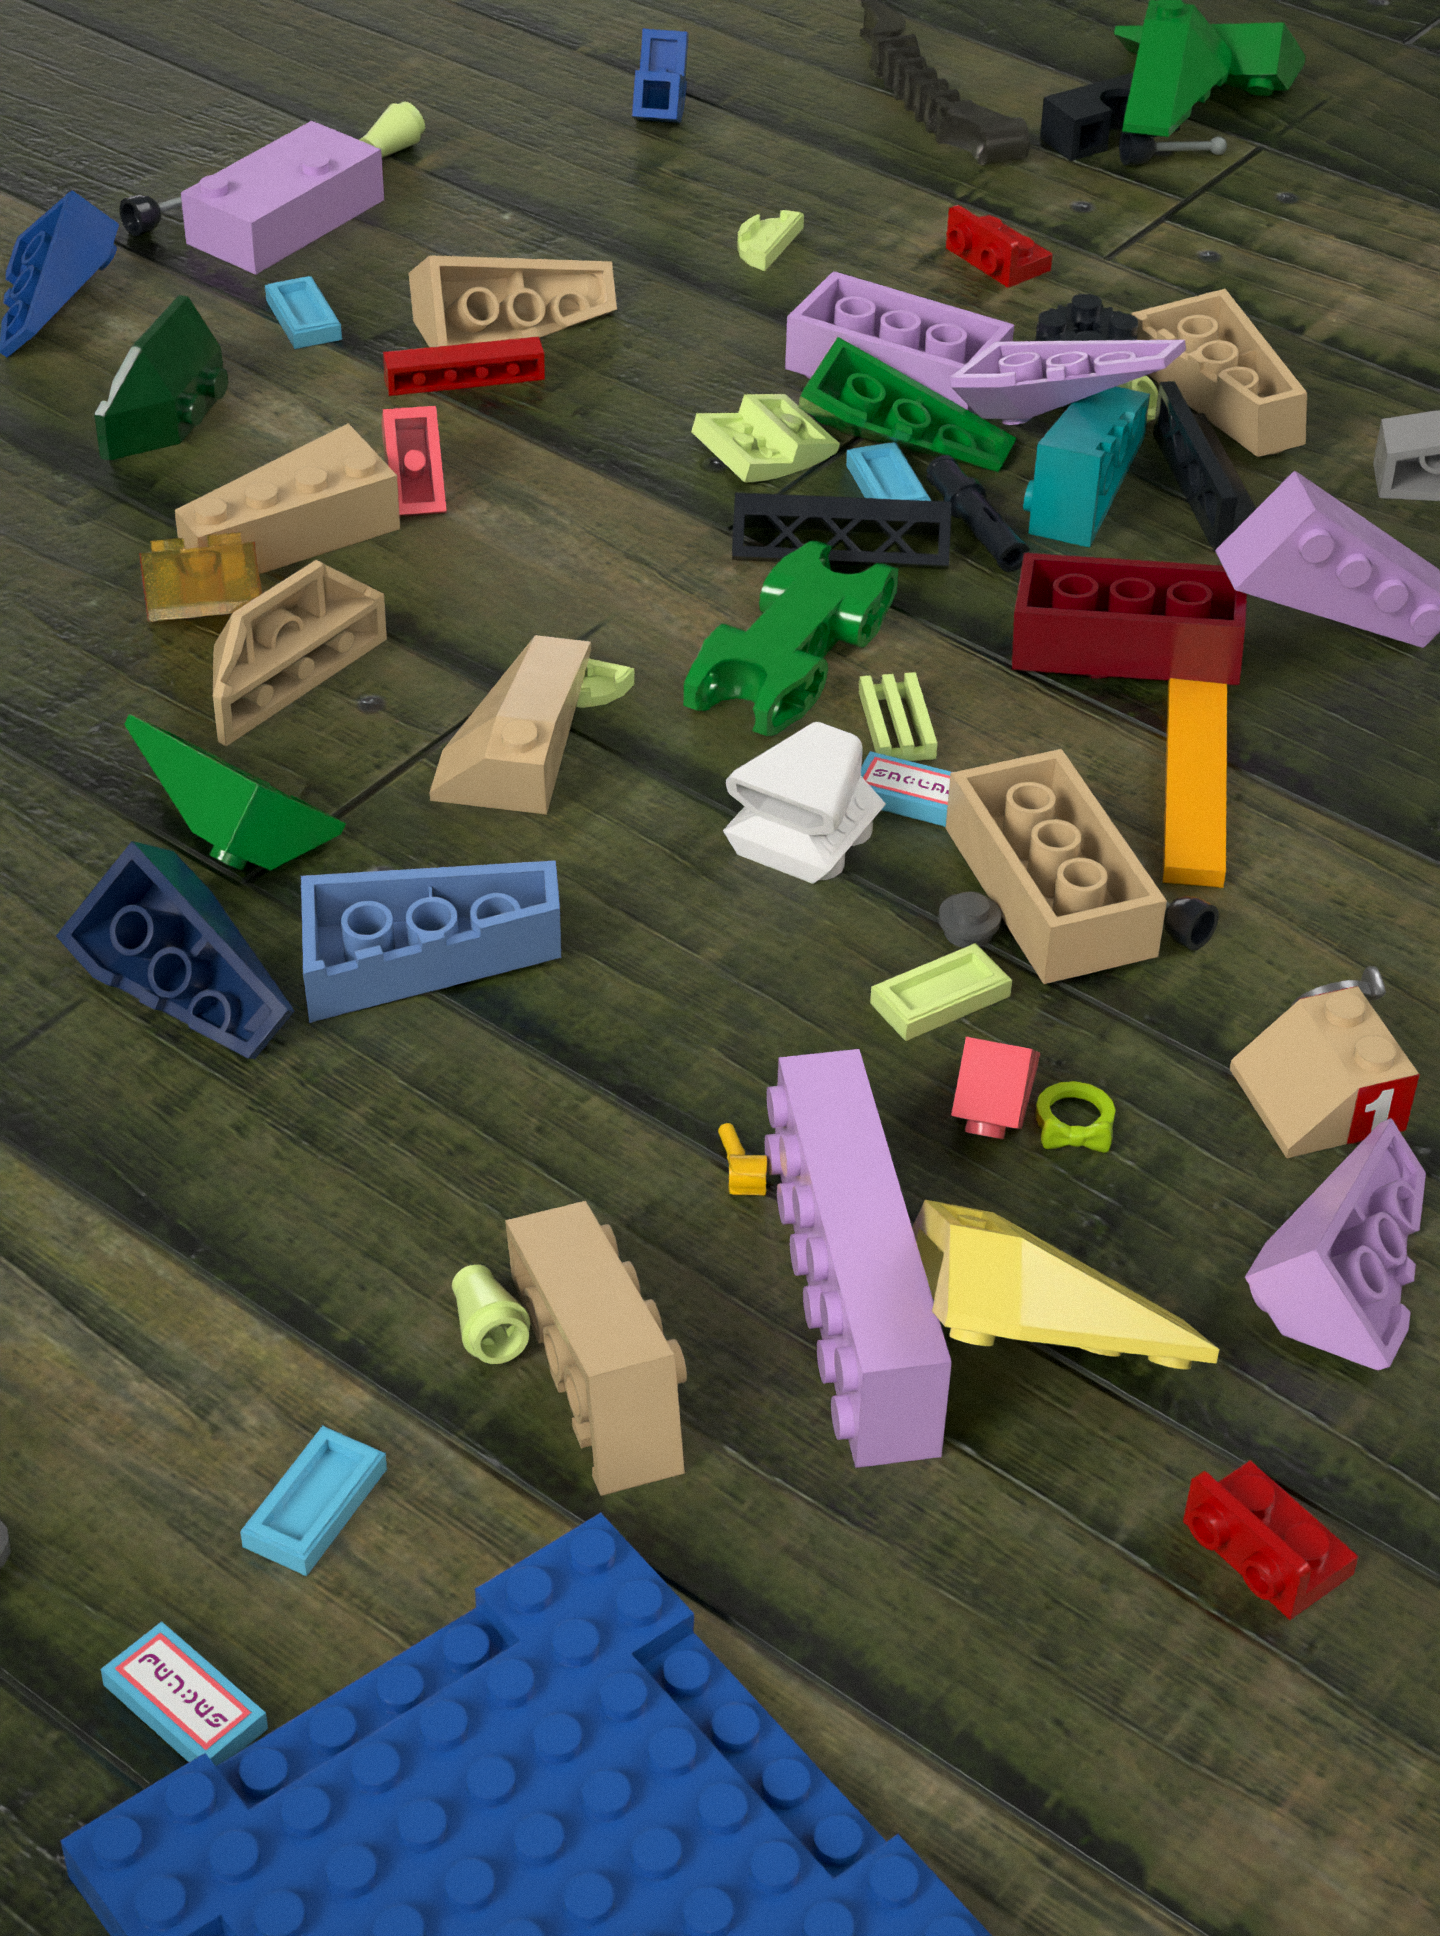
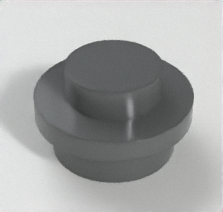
M963 892L950 896L943 901L939 909L938 919L941 928L944 930L945 937L952 944L965 948L976 943L979 947H982L990 942L993 935L998 931L1001 923V911L999 906L990 898L976 892Z

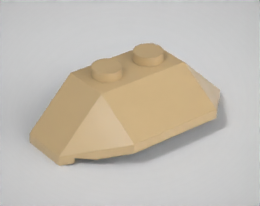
M315 560L234 611L214 644L213 703L218 742L228 746L387 640L384 594Z

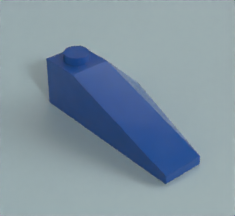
M73 190L17 237L6 269L5 278L13 284L12 289L9 288L4 294L3 303L10 307V309L2 319L0 332V353L6 358L31 339L98 269H105L116 254L117 247L113 243L119 224Z

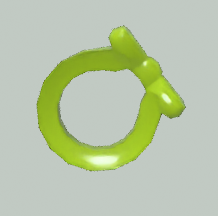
M1076 1081L1059 1082L1047 1087L1038 1097L1035 1112L1038 1126L1042 1129L1041 1143L1045 1149H1055L1068 1145L1073 1147L1084 1146L1098 1152H1108L1113 1139L1112 1127L1116 1111L1112 1099L1103 1090L1091 1084ZM1075 1097L1093 1103L1099 1109L1101 1116L1090 1126H1069L1052 1114L1050 1106L1060 1099Z

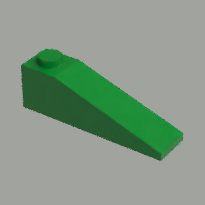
M1149 0L1123 123V132L1169 137L1191 115L1192 106L1197 101L1204 103L1210 97L1211 88L1215 84L1221 86L1227 81L1232 50L1195 5L1184 4L1181 0Z
M1285 23L1210 24L1232 50L1228 78L1224 84L1247 91L1253 95L1268 96L1273 91L1288 90L1305 65L1306 55ZM1143 25L1115 26L1114 35L1127 51L1138 54Z
M840 337L836 338L800 395L798 406L801 410L812 415L818 422L829 425L842 433L884 444L895 442L900 448L936 457L949 455L956 462L995 472L1000 470L1017 439Z
M131 714L128 715L124 723L192 833L213 844L214 846L209 855L227 865L243 871L247 861L272 870L341 835L346 825L345 822L296 796L286 794L271 786L269 782L227 763L226 760L174 733Z

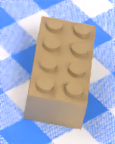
M1062 749L950 773L946 830L988 897L999 906L1003 921L1043 984L1158 957L1167 900Z

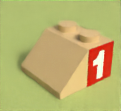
M1358 986L1299 999L1231 1060L1230 1071L1286 1159L1345 1144L1361 1142L1379 1123L1392 1118L1400 1132L1406 1131L1420 1075Z

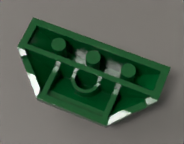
M178 295L131 346L113 379L108 401H101L94 413L100 459L110 461L180 444L193 428L202 422L205 414L217 400L222 399L228 386V373L223 369L221 346L188 296Z

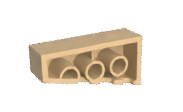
M348 423L175 509L181 565L202 591L206 592L256 576L253 542H255L258 573L262 574L399 530L400 516L397 475Z
M586 1201L505 1220L513 1282L523 1307L529 1314L530 1324L538 1343H544L550 1373L558 1393L567 1392L569 1404L574 1415L572 1417V1427L580 1447L592 1446L594 1462L592 1476L600 1496L685 1474L677 1384L684 1383L687 1380L684 1356L676 1339H665L660 1314L655 1302L652 1299L643 1301L633 1264L630 1261H620L616 1239L610 1225L600 1226Z

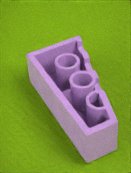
M1295 470L1215 550L1236 591L1422 648L1440 632V570Z

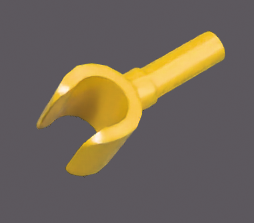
M730 1123L721 1125L718 1133L729 1162V1193L732 1195L766 1196L767 1155H745V1150L740 1143L734 1126Z

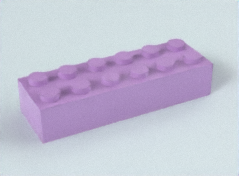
M860 1049L779 1057L777 1086L767 1087L768 1116L771 1127L775 1128V1134L765 1135V1155H767L769 1174H780L782 1181L781 1184L777 1185V1202L781 1222L783 1225L793 1224L795 1234L790 1235V1254L794 1274L796 1276L806 1275L808 1286H804L803 1289L806 1322L809 1329L820 1328L822 1340L817 1342V1360L820 1377L823 1383L833 1382L837 1395L831 1398V1414L837 1440L848 1439L855 1468L942 1457L952 1362L940 1321L932 1312L933 1297Z

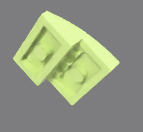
M744 394L739 413H697L691 431L744 483L777 479L810 468L836 454L840 445L836 439L805 411L798 408V405L786 394Z

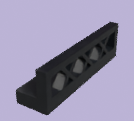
M1175 381L1160 382L1153 436L1213 551L1216 552L1215 550L1257 508L1205 413L1192 414Z
M735 492L732 560L779 562L784 556L803 546L794 535L797 530L831 531L835 535L827 543L832 546L829 553L830 564L873 566L881 563L892 567L948 569L951 502ZM744 527L773 528L781 533L767 547L744 546ZM852 532L885 533L889 539L875 552L861 551L848 538V535ZM906 534L938 536V554L915 553L902 538ZM788 540L794 548H780V546ZM839 543H842L848 550L833 549ZM896 545L902 553L887 551Z

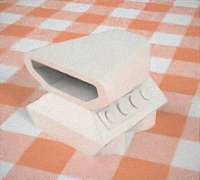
M813 722L734 770L726 779L727 791L744 807L723 832L737 855L812 884L818 880L831 879L840 874L845 864V852L850 846L862 844L870 838L873 831V819L886 805L861 776L863 747L860 739L851 733L821 722Z

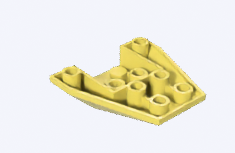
M930 1200L924 1201L912 1229L934 1299L932 1312L945 1327L951 1328L950 1337L980 1346H993L995 1336L1022 1341L1079 1347L1083 1350L1106 1356L1118 1357L1121 1356V1352L1148 1355L1147 1359L1151 1362L1177 1369H1191L1192 1361L1217 1363L1219 1348L1183 1319L994 1212Z

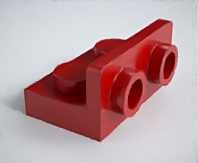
M960 205L949 208L946 249L1007 288L1051 271L1053 254L1036 244L1031 238L1023 236L1002 223L999 218L991 215L978 217Z
M1251 1460L1219 1482L1206 1471L1191 1479L1183 1522L1189 1527L1194 1538L1204 1548L1215 1551L1243 1577L1246 1585L1256 1596L1263 1600H1269L1289 1620H1292L1354 1575L1359 1556Z

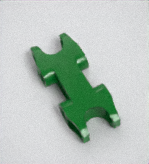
M810 541L794 552L784 556L770 571L763 583L759 598V609L763 614L749 629L745 631L722 623L704 640L684 681L683 706L697 711H707L723 700L736 698L749 700L755 703L753 707L755 724L752 731L765 736L777 735L794 722L803 718L819 699L828 675V662L824 659V656L838 641H842L859 648H864L880 631L882 622L897 592L898 568L877 563L862 573L842 574L830 570L831 566L829 563V553L832 546L819 541Z

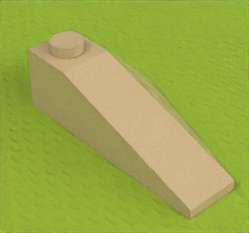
M428 256L409 272L413 322L429 347L536 336L540 338L617 310L612 261Z
M535 635L442 750L430 789V801L547 815L590 657L591 642Z

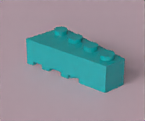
M1116 386L1071 403L1037 445L1034 480L1029 481L1023 502V510L1030 512L1028 534L1091 547L1145 438L1150 393Z

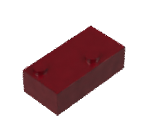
M1024 553L1014 610L1012 670L1083 674L1095 679H1103L1110 676L1170 680L1172 678L1240 685L1247 594L1234 589L1223 565Z

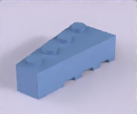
M556 860L301 876L303 977L309 1023L561 958L560 902Z

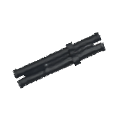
M941 455L935 458L927 467L926 471L929 475H926V479L944 497V501L951 502V515L958 519L961 518L1003 571L1012 572L1021 568L1024 553L1030 551V548L1017 536L1004 518L986 499L984 487L977 479L968 478L952 456Z

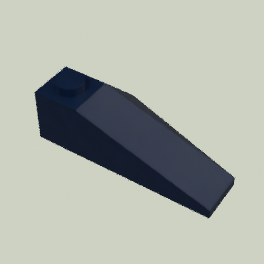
M131 841L56 935L93 978L108 986L123 990L138 998L139 1002L173 1016L188 1024V1027L249 1059L257 1058L295 1012L213 893L182 859L171 850Z

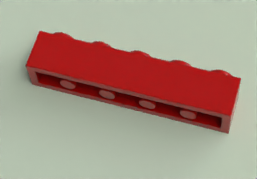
M539 336L383 352L384 379L389 396L545 380L544 350Z

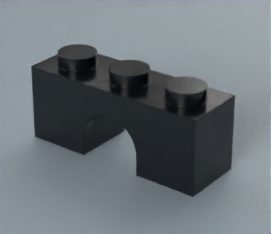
M1133 73L1045 96L1043 98L1040 139L1069 161L1107 151L1110 129L1123 130Z

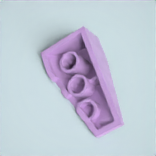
M1185 340L994 342L949 378L951 388L982 419H1002L1004 424L1016 425L1025 423L1034 416L1162 370L1186 350Z
M1392 1118L1379 1123L1272 1235L1245 1276L1250 1284V1291L1255 1303L1262 1311L1269 1314L1282 1335L1377 1371L1390 1367L1409 1330L1410 1311L1403 1304H1400L1402 1286L1414 1281L1416 1264L1408 1256L1406 1257L1407 1239L1409 1234L1420 1230L1426 1172Z

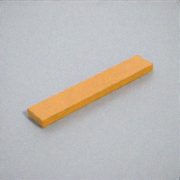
M1172 678L1168 680L1162 883L1224 888L1226 875L1227 684Z

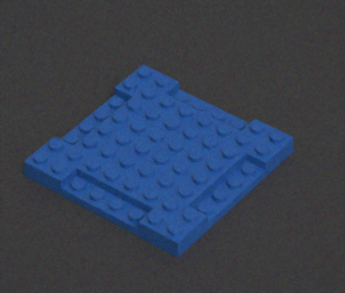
M602 1513L597 1514L475 1588L476 1608L219 1765L215 1766L208 1755L204 1753L60 1840L69 1878L110 1936H992L898 1834L889 1841H885L694 1633V1613Z

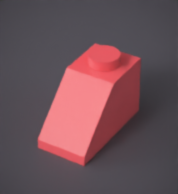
M436 406L383 409L381 424L385 463L397 475L399 516L446 513Z
M966 1037L951 1114L954 1117L967 1119L965 1132L1004 1139L1006 1127L1022 1129L1040 1052L1029 1048Z

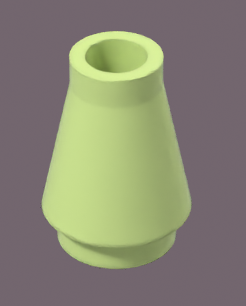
M408 102L393 103L389 105L360 141L381 149L383 158L417 144L420 141L421 134L425 131L424 119L412 104Z
M475 1264L461 1269L452 1281V1290L457 1299L461 1336L465 1349L471 1355L489 1364H501L514 1359L525 1349L529 1340L530 1317L528 1312L494 1279L487 1267Z

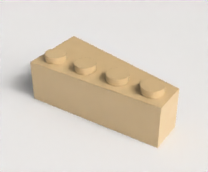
M1226 289L1132 313L1138 319L1137 340H1185L1186 350L1166 368L1148 374V376L1159 384L1160 382L1175 381L1186 403L1198 413H1205L1211 423L1257 457L1278 454L1284 450L1306 444V390Z

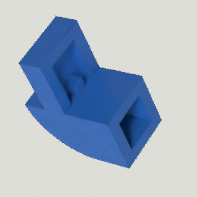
M643 28L640 70H635L632 117L635 120L681 122L687 89L685 78L688 32Z

